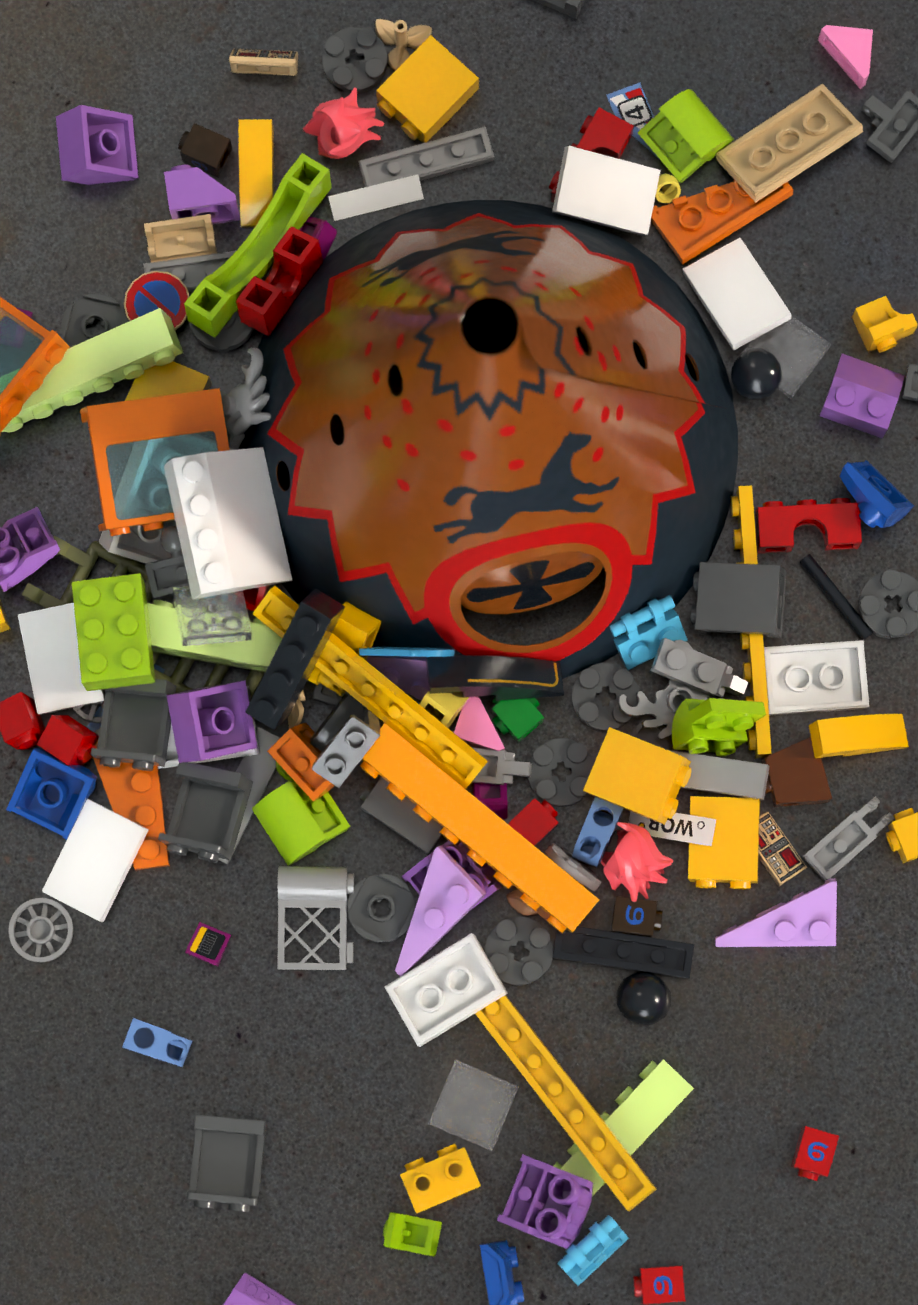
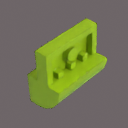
M691 89L684 90L659 108L660 112L637 132L680 183H683L706 161L710 162L717 152L734 140Z
M686 698L677 708L673 718L672 743L674 750H687L689 754L715 752L717 756H727L735 753L737 747L748 741L746 730L752 728L754 722L766 715L764 703L708 698L707 700Z
M288 781L278 787L252 808L288 866L316 851L319 846L350 828L349 823L329 792L318 800L312 801L295 781Z

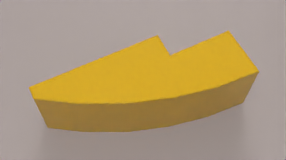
M272 119L239 120L241 228H255L274 197Z
M903 714L838 717L816 720L809 725L815 759L839 755L845 757L909 747Z

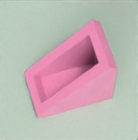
M830 25L823 27L818 41L860 89L866 85L870 71L873 30Z
M479 696L469 697L461 709L454 733L469 746L492 749L498 752L505 750Z

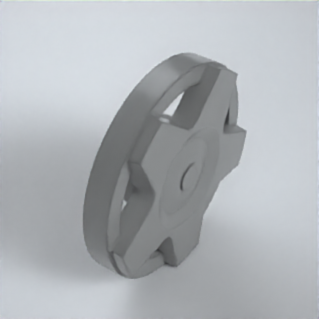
M552 842L545 850V853L559 867L587 888L596 891L601 885L602 881L597 878L598 875L579 860L572 858V853L565 848H560Z

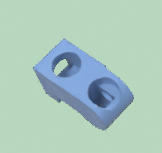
M595 797L577 839L572 858L598 868L607 846L609 847L614 833L617 831L618 826L616 823L621 822L624 808ZM600 810L608 811L610 814H607V813L602 812V811H600Z
M133 1018L122 1048L183 1067L192 1041L172 1034L168 1030Z

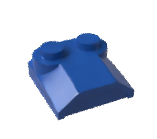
M867 460L855 463L847 462L843 467L839 477L859 504L858 508L861 511L859 517L871 528H874L876 525L881 528L891 527L905 517L914 507Z
M36 747L30 754L6 810L15 812L63 836L62 838L67 840L86 800L95 789L97 776L82 765L68 766L46 750Z
M507 1240L480 1244L489 1305H518V1303L524 1302L521 1281L514 1282L512 1268L519 1267L516 1247H508Z

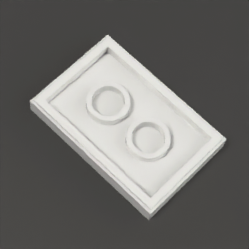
M566 146L552 212L646 236L649 231L660 170L573 146Z
M741 238L683 268V275L733 351L791 319L790 311Z
M74 603L18 614L37 714L42 715L103 702L105 699L104 689L87 691L81 681Z
M863 640L764 647L769 716L869 708Z
M87 799L42 892L100 922H104L149 829Z
M473 933L385 986L401 1018L419 1047L508 994Z

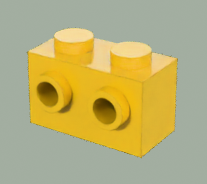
M456 1144L436 1151L439 1158L426 1163L424 1157L404 1165L407 1172L400 1174L416 1214L481 1186L465 1147L458 1150Z

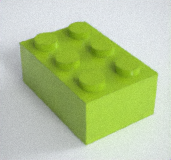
M141 574L72 582L81 681L85 689L93 691L156 683L146 587Z

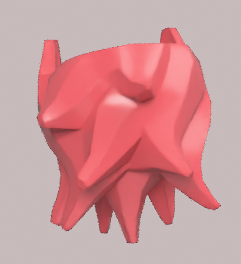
M354 88L346 98L341 97L340 99L321 103L314 110L313 118L303 127V131L318 136L319 155L331 159H340L355 152L368 140H380L381 136L368 129L372 126L383 127L384 123L374 118L376 116V108L358 107L357 88Z
M617 822L616 825L622 828V830H617V847L614 852H605L600 862L604 866V875L610 882L611 889L616 890L623 884L628 889L632 902L637 901L638 892L645 899H648L649 897L646 889H650L648 881L666 884L668 879L660 874H664L663 868L670 866L673 860L664 856L658 850L650 833L644 827L631 823Z

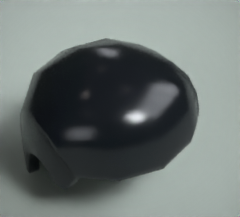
M762 348L748 349L735 360L732 366L731 379L733 386L742 396L749 399L767 398L777 390L781 383V364L773 353Z
M635 972L624 978L617 989V1006L623 1016L629 1021L643 1025H652L665 1018L671 1007V992L660 977L648 972Z

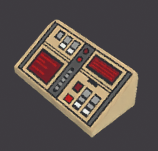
M233 49L229 62L233 73L295 76L297 75L298 52Z
M767 811L759 817L758 858L778 887H780L805 870L807 866L770 813Z

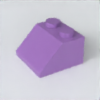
M79 105L56 116L61 178L63 181L92 185L138 179L132 115Z
M178 165L171 168V171L164 172L169 211L172 219L210 214L213 224L240 220L236 195L198 167L191 168L190 165Z
M841 354L820 417L883 439L899 399L905 376Z
M246 681L166 695L179 763L203 761L258 748L253 719L245 713L250 704Z

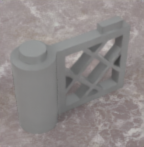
M278 867L277 970H347V963H353L354 942H347V896L350 893H354V873H348V867ZM285 908H300L309 919L295 932L285 922ZM306 908L319 909L312 915ZM325 908H340V923L329 932L316 917ZM311 921L326 934L313 949L298 935ZM285 928L292 934L286 942ZM339 928L340 942L333 936ZM296 938L309 953L300 962H285V947ZM329 938L340 949L339 962H324L316 953ZM313 956L318 962L306 961Z

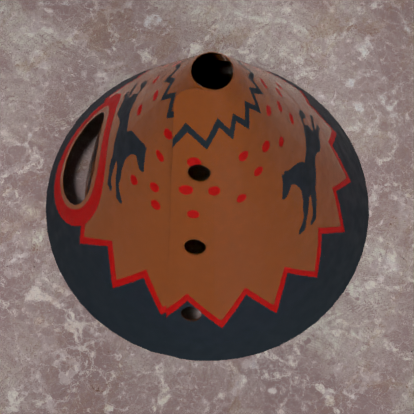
M470 200L443 203L413 210L384 221L353 237L323 260L321 266L301 290L269 336L264 334L258 349L262 352L264 360L260 376L263 375L267 379L263 394L269 393L270 395L267 404L261 412L270 413L271 419L257 425L252 424L244 432L245 437L238 448H264L292 581L283 582L282 585L298 605L311 592L318 589L341 604L347 601L358 609L381 620V625L372 647L455 649V656H509L560 662L562 679L582 672L592 665L602 663L619 654L613 640L617 637L612 635L609 626L621 620V616L628 612L632 614L646 607L647 602L655 598L660 600L668 595L672 597L675 607L693 586L694 573L699 571L700 562H708L725 526L731 504V496L734 493L738 465V427L733 403V392L727 370L714 338L702 317L681 288L653 260L628 241L600 225L553 213V208L509 200ZM497 297L507 301L513 307L518 319V335L513 345L505 352L496 355L480 354L471 349L464 341L460 329L461 318L465 309L477 299ZM576 327L580 328L586 336L589 344L588 356L580 347ZM633 341L642 351L645 369L639 365L635 357ZM685 355L693 363L697 376L696 381L691 377L687 369ZM393 364H397L400 368L403 380L402 393L398 397L392 394L388 384L389 370ZM334 414L339 415L344 427V442L340 446L333 441L330 430V423ZM280 461H284L289 469L290 487L287 491L283 490L278 482L277 468ZM603 566L606 572L604 591L591 614L574 629L561 637L547 642L532 645H513L491 640L475 631L465 620L461 610V605L466 609L483 614H512L539 609L562 601L587 587L600 574Z

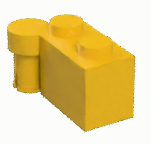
M346 601L343 604L345 608L332 633L359 654V648L372 647L380 628L381 620ZM360 655L362 658H364V659L367 661L368 656H362V655ZM314 666L308 681L315 685L322 684L341 697L346 693L342 687Z

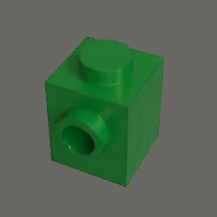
M496 698L492 700L495 704L491 708V714L494 716L491 720L492 724L503 736L509 733L517 744L544 722V716L537 710L540 704L536 698L496 701Z

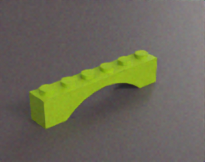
M303 153L299 156L282 178L269 206L247 239L221 267L201 281L184 303L187 320L216 338L237 311L236 300L254 276L261 279L274 263L273 250L288 229L292 226L300 230L331 190L330 170Z

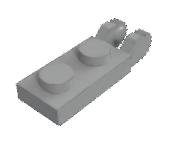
M876 796L857 813L854 811L803 856L805 861L824 882L830 879L878 837L876 834L894 819V816L889 812L883 815L871 829L862 820L866 814L871 813L878 807L880 800Z

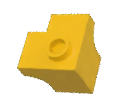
M887 296L855 308L852 319L867 352L877 349L881 353L895 347L897 340L914 334L918 326L913 313L901 314L896 312L891 307Z

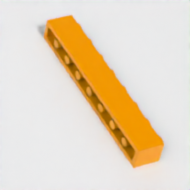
M386 723L382 725L380 737L361 759L363 762L360 764V767L374 779L380 775L388 781L389 785L386 789L402 801L405 797L411 800L416 805L413 811L427 823L434 819L443 828L439 832L451 843L456 845L460 841L470 850L466 855L482 867L485 863L491 866L496 871L493 877L503 886L509 889L514 885L523 893L520 899L531 909L536 911L539 907L550 915L546 921L559 932L563 933L567 929L572 933L599 899Z

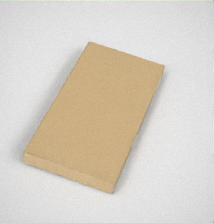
M822 83L717 152L716 160L756 203L863 132V125Z

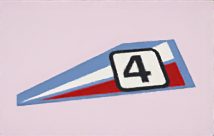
M637 83L607 94L606 96L614 115L634 125L632 136L657 157L637 133L654 118L641 84Z

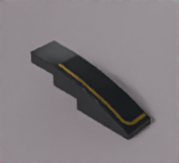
M483 655L426 658L430 694L462 692L463 697L495 695L496 701L564 696L560 662L523 657Z

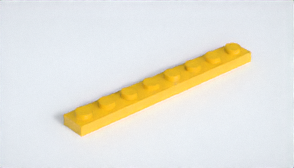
M752 485L738 486L736 496H731L732 517H738V529H733L734 550L740 549L741 562L736 564H758ZM740 633L741 649H747L748 662L743 663L742 666L743 679L750 683V696H745V701L763 702L766 712L764 717L754 722L753 730L747 731L748 749L754 750L755 759H763L772 754L763 634Z
M273 586L255 609L253 615L283 639L299 605L279 588ZM333 633L331 634L315 666L466 789L488 761Z
M506 995L475 1013L627 1211H631L656 1190L653 1183Z

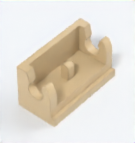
M210 214L144 223L151 263L217 253Z

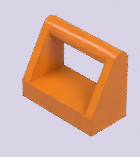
M305 722L290 728L267 752L312 801H316L334 788L335 785L312 770V764L322 751L310 744V738L315 732Z

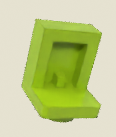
M390 1212L389 1219L386 1221L383 1229L384 1247L436 1257L442 1222Z

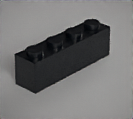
M315 589L301 601L245 713L273 730L289 717L345 608L343 604L318 589Z

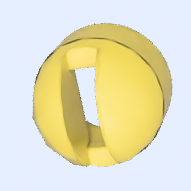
M659 175L655 197L661 203H671L673 199L678 198L681 194L679 182L673 175Z

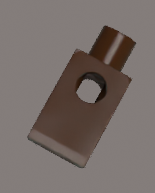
M811 737L775 752L762 760V764L770 766L765 794L770 793L774 807L825 804L831 801L832 796L821 758L815 759Z

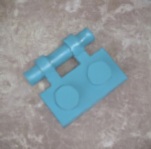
M670 595L660 600L655 598L647 602L646 607L632 614L626 613L620 617L621 620L609 626L612 635L617 637L613 640L622 663L627 670L654 658L663 638L672 641H688L680 618L676 611L672 609L675 607V603Z
M610 1215L599 1224L595 1222L589 1228L590 1233L576 1246L572 1244L566 1249L567 1254L557 1263L577 1286L629 1239Z

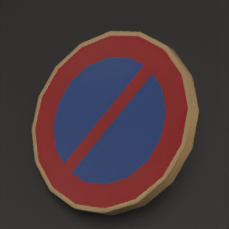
M152 271L142 274L131 283L125 294L124 308L129 321L161 308L170 316L176 331L187 319L184 303L190 296L187 287L180 278L169 272Z

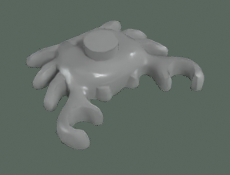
M251 347L247 351V353L251 354V363L241 367L245 375V382L238 384L227 395L225 392L220 391L229 447L237 450L245 437L244 432L252 424L257 425L271 419L270 413L261 412L267 404L270 395L269 393L263 394L267 379L263 375L260 376L264 359L262 352L258 348Z
M675 640V641H674V642H677V643H679V644H681V645H684V646H686V647H689V648L693 649V648L690 646V644H689L688 642H686V641H683V640ZM669 679L668 684L662 690L655 693L654 704L647 699L642 691L636 694L638 703L635 707H630L627 704V696L624 694L618 697V704L621 711L626 715H653L655 719L643 721L642 726L644 728H655L665 725L666 727L657 736L659 739H663L672 734L675 712L686 698L707 700L709 695Z

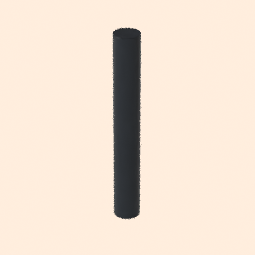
M811 554L804 557L800 561L801 565L858 636L864 641L872 635L873 631L866 625L861 616Z

